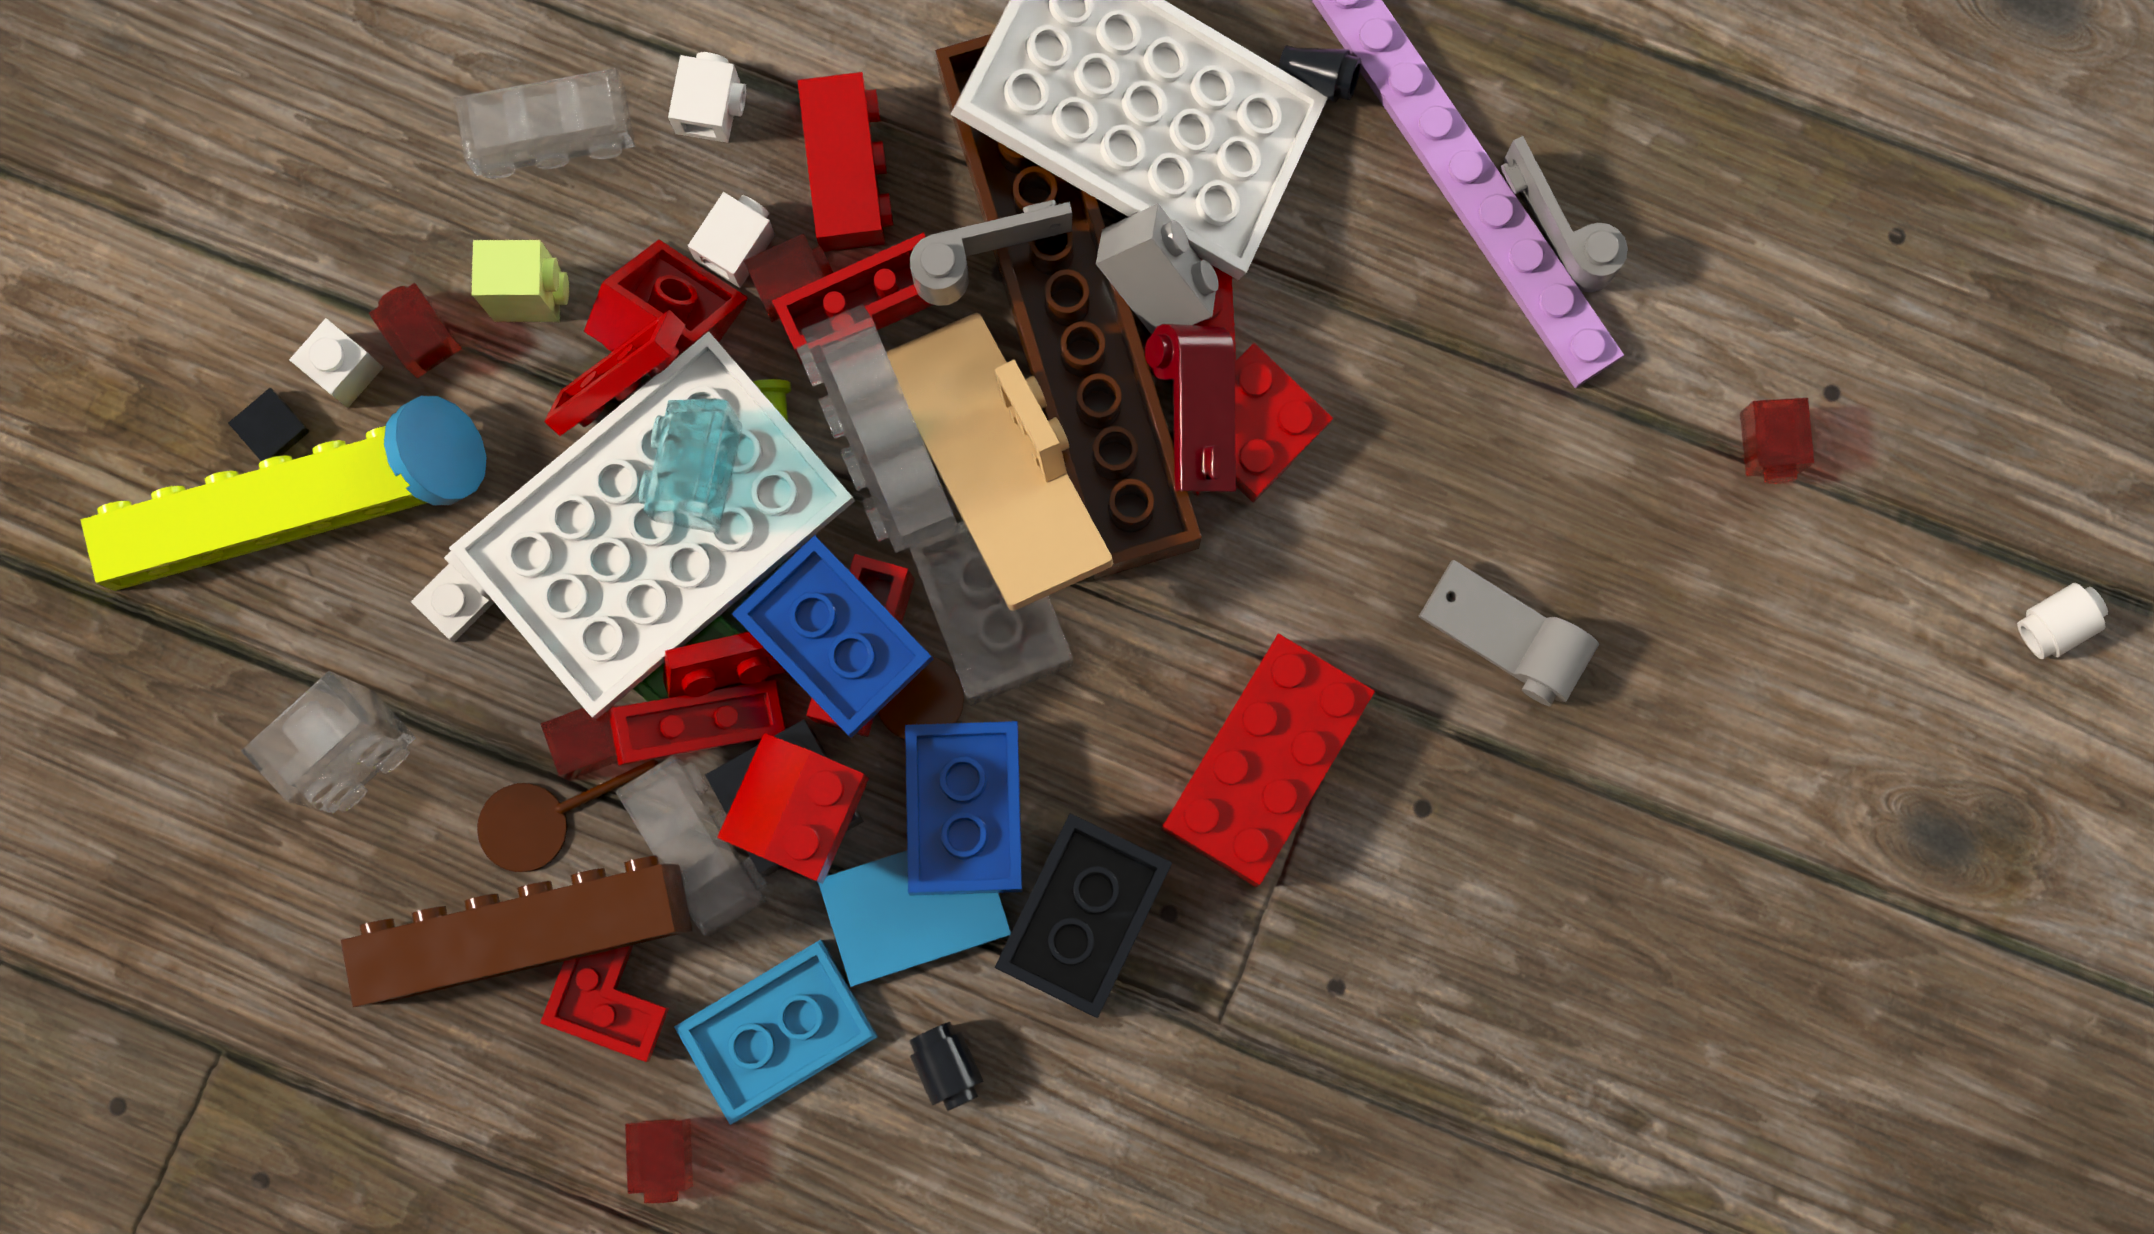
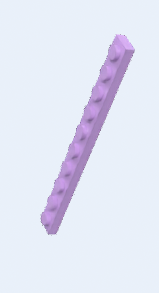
M1312 0L1344 49H1349L1351 56L1361 58V74L1574 388L1579 387L1618 362L1624 354L1382 0Z

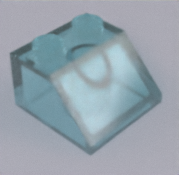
M716 398L668 400L665 416L657 415L651 435V448L657 449L653 471H644L639 488V503L645 504L644 512L652 521L719 534L743 426L727 400Z

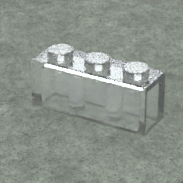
M616 68L454 97L464 159L476 176L483 175V177L489 179L505 178L513 175L516 168L536 165L541 169H554L567 165L571 158L590 155L593 159H609L622 154V149L635 147L625 85Z
M673 755L615 792L653 855H658L659 863L679 864L689 914L702 935L711 937L767 902L760 889L767 886L768 882L764 875L759 874L750 857L742 861L732 844L717 838L726 819V813L723 809L713 813L702 794L709 791L710 788L695 763L692 761L684 766L683 762Z

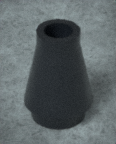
M1286 45L1278 68L1317 90L1333 102H1337L1339 98L1350 101L1358 83L1361 58L1351 56L1349 49L1297 48Z

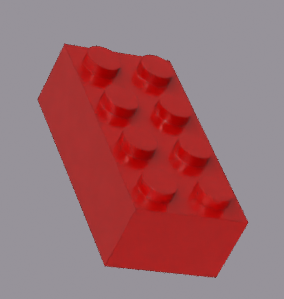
M1278 633L1164 822L1161 831L1255 888L1258 887L1375 691Z

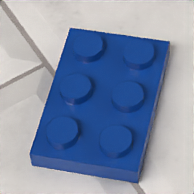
M815 535L732 613L850 738L862 729L934 660Z
M1018 722L905 725L909 895L1023 892Z

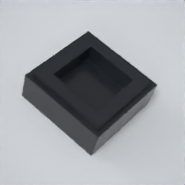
M272 388L266 390L228 422L260 461L282 456L310 432Z

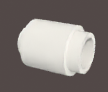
M2072 583L2028 609L2026 617L2020 620L2017 626L2024 642L2039 659H2044L2050 655L2059 657L2105 629L2103 617L2108 615V609L2104 600L2092 587L2084 589L2079 584Z

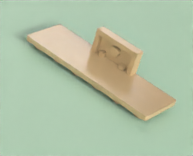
M973 313L881 355L883 365L1010 610L1020 609L1112 567V555L1067 474L1062 451L1070 447L1059 420L1056 417L1047 420L1042 411V408L1047 406L1046 400L1036 378L1031 376L1025 379L1015 360L1006 362L980 313Z

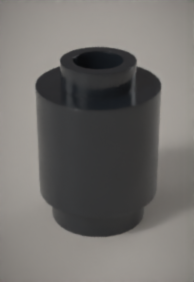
M951 1022L944 1023L909 1040L914 1051L910 1058L932 1106L943 1102L947 1111L978 1097L974 1086L984 1082L962 1033L956 1034Z

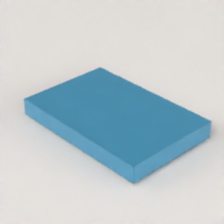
M907 850L826 876L823 884L818 882L850 987L1010 936L1011 934L999 893L910 896L908 893Z
M822 940L815 942L674 1026L730 1125L878 1037Z

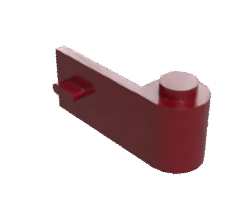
M1161 324L1157 326L1147 340L1145 358L1152 373L1157 378L1174 380L1175 491L1236 492L1235 352L1231 335L1223 327Z

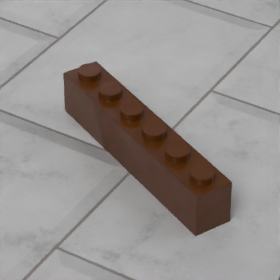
M658 855L624 862L625 873L606 877L605 868L593 869L570 875L572 885L553 889L551 881L538 882L518 887L519 898L500 902L499 894H489L465 900V911L447 915L446 906H440L413 912V923L395 927L394 919H384L362 924L359 926L361 935L341 940L353 1007L379 1005L692 932L679 864H660Z

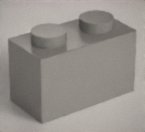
M1159 204L1102 229L1096 265L1151 335L1157 326L1161 324L1194 325L1212 317L1215 295L1219 286L1215 270L1208 261H1201L1189 245L1183 227L1177 221H1171Z

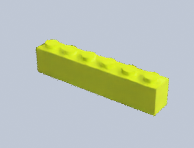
M386 426L368 431L366 433L367 439L347 445L345 441L341 440L319 444L312 448V455L292 460L291 456L284 455L265 459L258 464L259 469L240 475L238 471L218 472L205 478L206 484L187 490H185L184 486L161 488L151 493V500L132 505L130 501H116L104 504L97 508L98 515L83 518L80 521L95 582L108 589L117 591L426 504L427 502L413 496L406 489L410 485L404 480L401 474L395 476L389 466L384 447Z

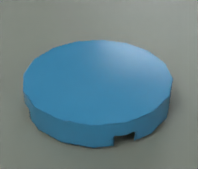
M419 396L401 406L396 413L391 415L386 423L384 447L388 464L395 476L400 474L403 476L404 480L410 485L406 489L413 496L432 505H452L477 491L485 477L487 460L482 437L473 421L456 404L439 396Z

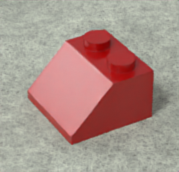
M658 239L602 282L584 332L613 352L670 310L685 324L676 344V347L679 349L678 357L708 331L720 342L745 306L748 297ZM652 370L647 373L651 378L657 375Z
M764 733L717 838L823 884L869 778L864 773L818 753Z

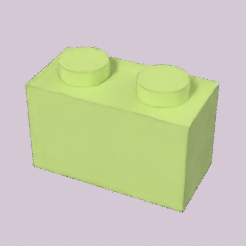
M473 240L472 296L494 322H560V305H567L569 300L568 275L566 272H561L557 258L551 256L541 240Z

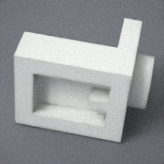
M450 551L444 557L449 564L411 603L449 640L455 642L494 601L453 552Z

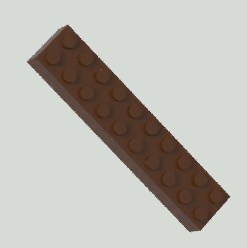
M992 34L935 50L938 72L951 112ZM952 116L984 222L1024 213V207L1055 200L1056 205L1070 202L1072 210L1071 232L995 249L993 252L1031 376L1036 378L1046 400L1047 406L1042 408V411L1047 420L1056 417L1066 434L1070 448L1062 451L1067 474L1112 555V567L1093 575V579L1096 580L1199 549L1202 536L1188 492L1175 491L1174 447L1131 309L1096 265L1102 229L1105 228L1097 199Z

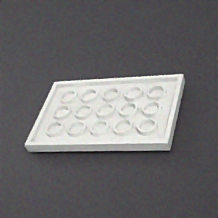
M1010 0L951 115L1128 217L1159 204L1171 221L1175 220L1183 227L1189 245L1199 258L1208 261L1214 267L1239 280L1249 269L1327 101V97L1165 0Z
M708 331L679 355L664 371L655 375L450 546L449 549L588 714L597 720L664 663L665 650L683 647L855 502V500Z

